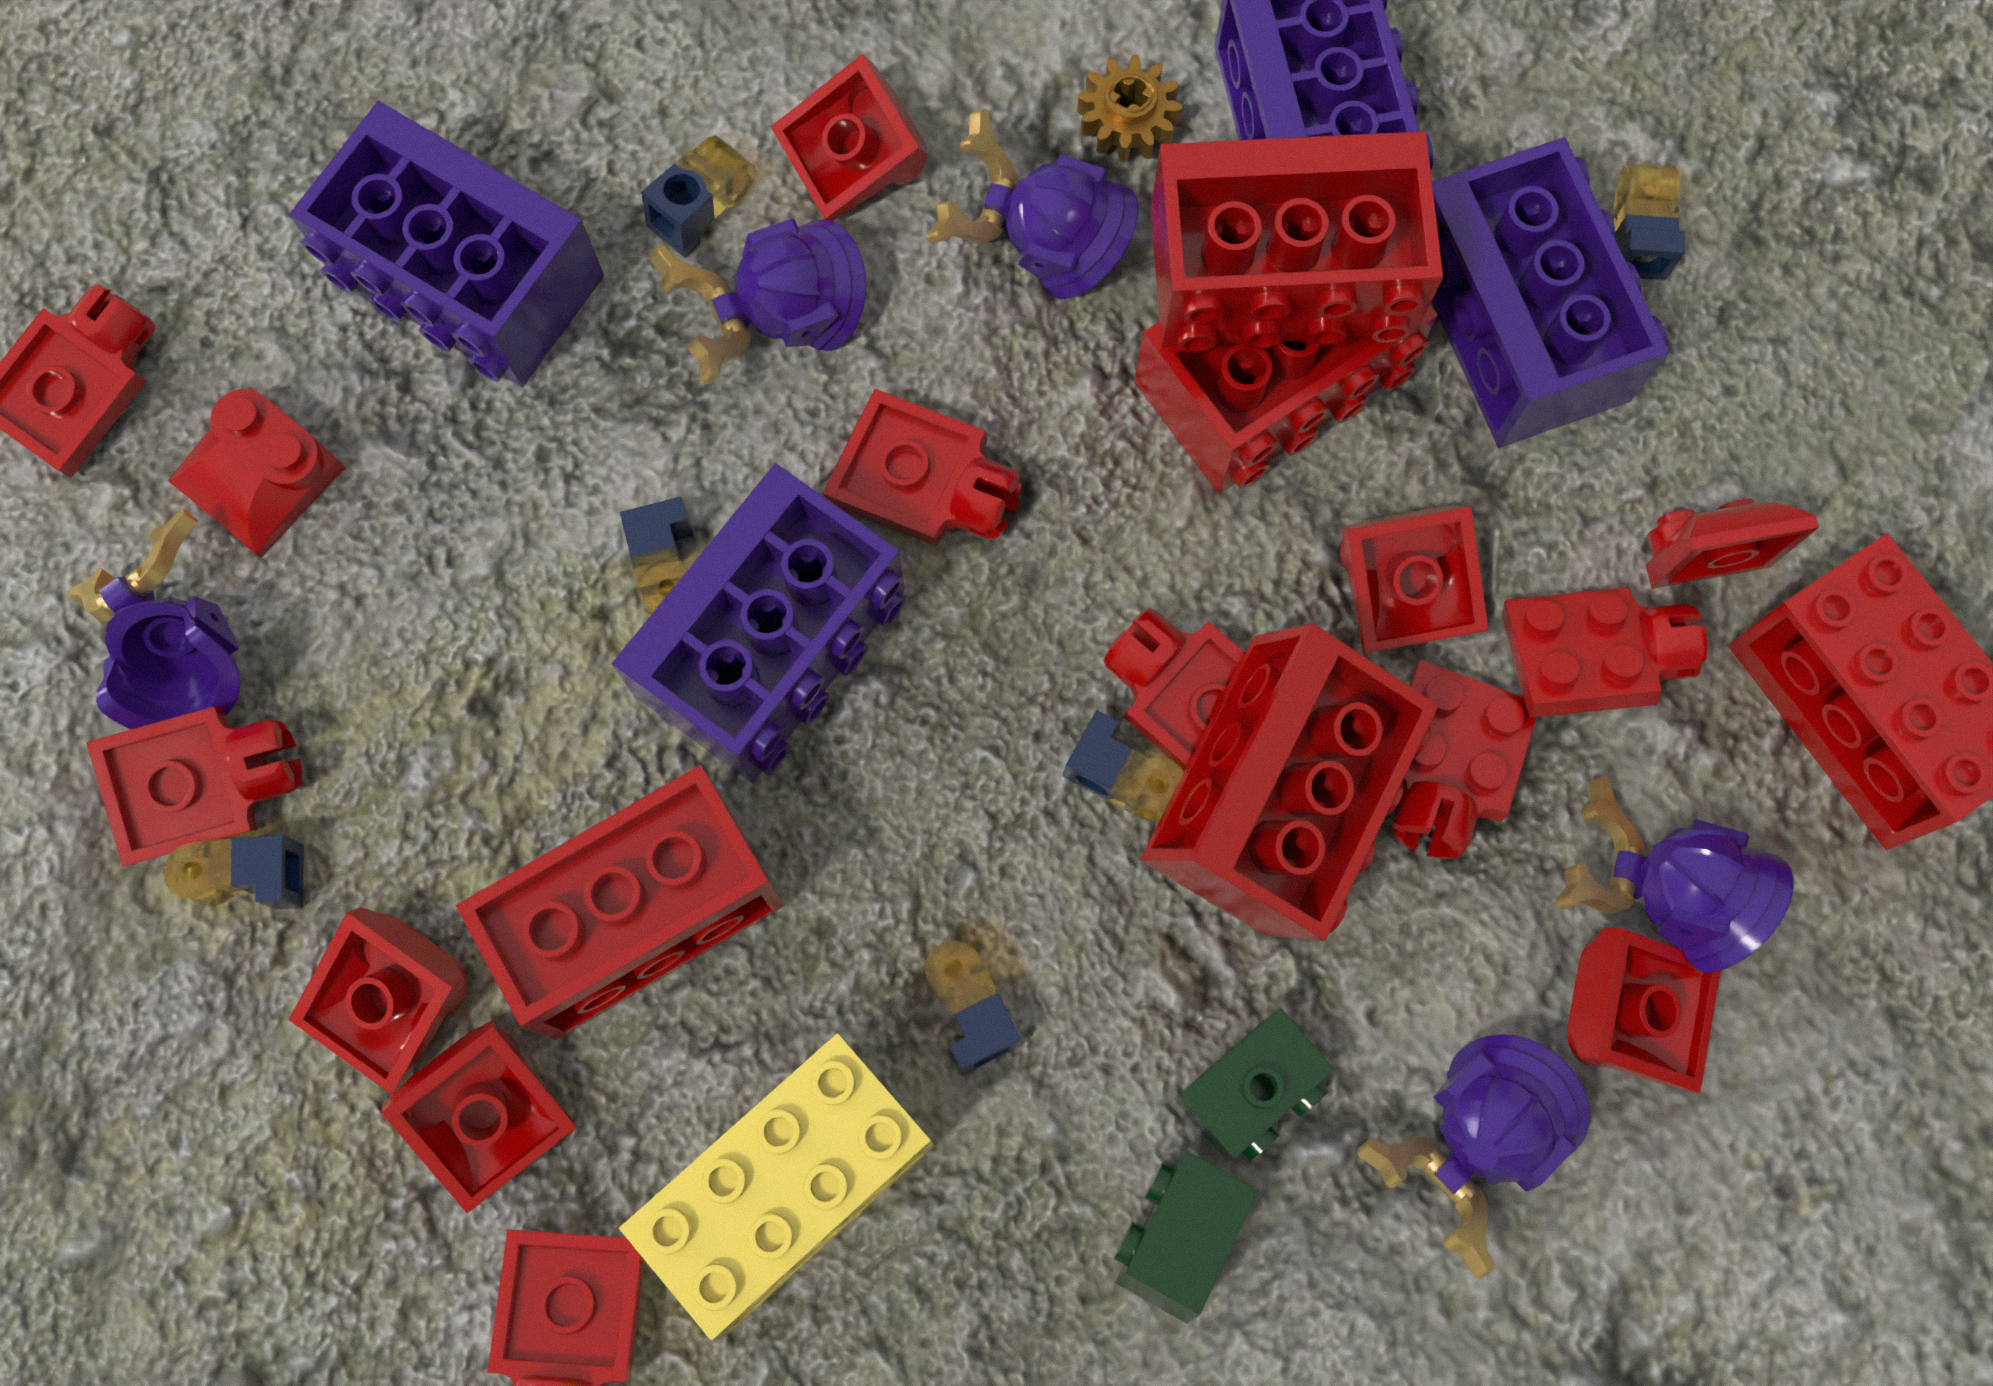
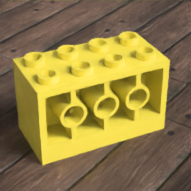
M837 1033L621 1225L619 1230L712 1341L736 1329L934 1148L935 1145Z

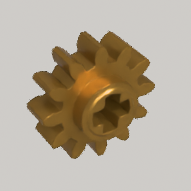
M1138 55L1131 57L1128 69H1120L1116 60L1108 58L1105 77L1099 73L1089 71L1086 79V91L1078 94L1077 112L1083 115L1081 118V135L1092 136L1098 133L1096 152L1099 154L1107 151L1111 145L1119 147L1118 156L1121 162L1127 161L1131 148H1139L1140 154L1148 160L1152 157L1154 140L1160 144H1171L1174 131L1173 125L1180 124L1183 105L1176 102L1178 82L1166 81L1163 84L1160 83L1163 67L1160 63L1150 67L1148 72L1140 70L1141 62Z

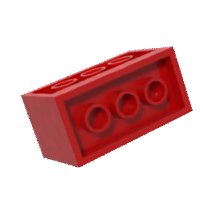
M1426 131L1160 144L1150 211L1161 347L1178 346L1179 349L1186 352H1201L1213 348L1216 344L1243 343L1247 348L1264 349L1273 347L1281 341L1307 340L1312 345L1327 346L1339 343L1345 338L1372 337L1374 341L1389 343L1400 341L1409 335H1416L1443 279Z
M1429 306L1416 335H1409L1407 338L1396 342L1382 343L1374 341L1372 337L1345 338L1343 341L1333 345L1316 346L1308 343L1307 340L1281 341L1273 347L1264 349L1247 348L1243 343L1216 344L1213 348L1201 352H1186L1179 349L1178 346L1161 347L1160 322H1157L1142 333L1134 383L1217 493L1221 494L1234 484L1243 489L1254 483L1269 469L1270 466L1267 462L1282 452L1286 451L1289 456H1293L1305 449L1319 435L1317 429L1332 419H1335L1340 424L1352 418L1367 404L1368 400L1366 397L1383 386L1386 391H1391L1404 383L1417 369L1414 365L1416 358L1429 345V341L1426 338L1438 314Z
M1888 533L1783 602L1727 645L1885 851L1956 823L1993 797V663Z
M1314 623L1253 636L1140 861L1263 935L1326 941L1329 933L1333 932L1340 925L1346 914V897L1357 875L1369 865L1376 849L1374 839L1385 816L1396 808L1402 798L1404 791L1402 781L1413 758L1423 751L1430 739L1431 727L1429 725L1439 705Z
M699 765L455 906L520 1027L557 1040L785 905L722 796L702 765Z

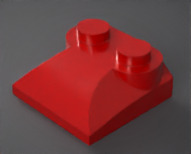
M863 54L770 126L824 220L833 221L882 190L888 184L899 186L913 181L922 172L928 155L926 143L899 97L873 62Z
M249 387L248 389L232 391L219 399L211 413L210 430L189 453L168 481L261 558L345 470V467L305 429L267 398Z
M1751 498L1732 501L1720 506L1716 510L1695 514L1692 509H1684L1663 515L1656 520L1658 527L1647 534L1653 556L1645 565L1651 589L1771 568L1819 528L1816 515L1794 506L1776 502L1755 503L1754 499Z
M1458 505L1429 508L1364 520L1342 527L1343 539L1340 546V558L1349 574L1355 614L1364 653L1488 631L1471 506Z
M360 907L346 913L288 1020L392 1095L404 1084L445 1016L457 1010L463 1003L467 993V978L462 966L454 957L402 920L391 915H384Z
M1603 928L1598 936L1584 947L1579 960L1567 1025V1039L1572 1053L1581 1063L1587 1066L1608 1067L1690 1093H1701L1721 970L1713 973L1702 972L1693 966L1691 962H1688L1681 949L1623 928Z
M493 1020L465 1034L413 1074L382 1105L381 1114L466 1213H469L577 1128L575 1121L521 1055L513 1037L501 1030Z

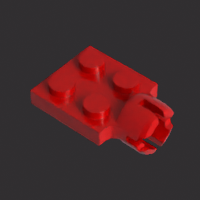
M95 284L88 288L68 314L57 316L42 308L0 361V429L57 471L70 478L146 383V380L134 370L133 362L134 357L155 330V324L148 316L142 315L134 305L118 295L111 294V289L100 284Z
M874 388L822 495L840 509L937 547L942 535L948 529L954 528L966 530L988 540L1000 537L1010 523L1001 519L1003 512L1011 514L1015 512L1020 497L1021 483L1019 482L1020 474L1015 469L989 460L982 454L988 441L985 430Z
M1630 587L1505 600L1501 613L1529 718L1657 705L1662 693L1661 681L1697 677L1701 674L1700 664L1707 660L1705 626H1687L1684 623L1702 621L1700 612L1694 606L1688 604L1651 608L1641 606L1632 597Z
M1148 608L1138 614L1127 631H1123L1116 638L1103 661L1112 673L1131 688L1134 701L1123 715V718L1178 767L1185 771L1245 652L1209 621L1193 634L1184 633L1178 630L1157 610Z
M1419 660L1413 670L1409 686L1439 706L1429 725L1431 727L1430 739L1423 751L1413 758L1402 781L1404 791L1392 829L1398 842L1406 848L1415 851L1420 834L1428 835L1432 826H1435L1426 856L1439 859H1456L1470 845L1478 818H1489L1501 823L1508 815L1536 717L1529 718L1524 697Z
M222 706L206 708L86 742L122 867L257 830L255 806L263 800L291 793L302 783L300 758L288 762L287 760H282L267 764L265 755L297 746L284 722L264 720L239 728L231 727L225 717Z
M507 1229L487 1373L503 1374L510 1377L513 1386H605L614 1382L630 1383L645 1260L625 1237Z

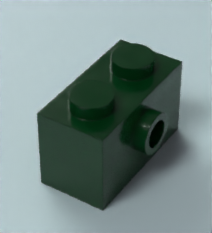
M1280 1007L1174 1099L1226 1161L1235 1159L1240 1153L1248 1161H1251L1278 1138L1279 1134L1272 1125L1284 1114L1292 1109L1300 1117L1329 1092L1322 1084V1081L1335 1069Z
M1187 1150L1174 1163L1173 1167L1162 1162L1144 1195V1198L1154 1203L1143 1227L1132 1222L1113 1259L1124 1264L1115 1283L1188 1324L1201 1314L1259 1190Z

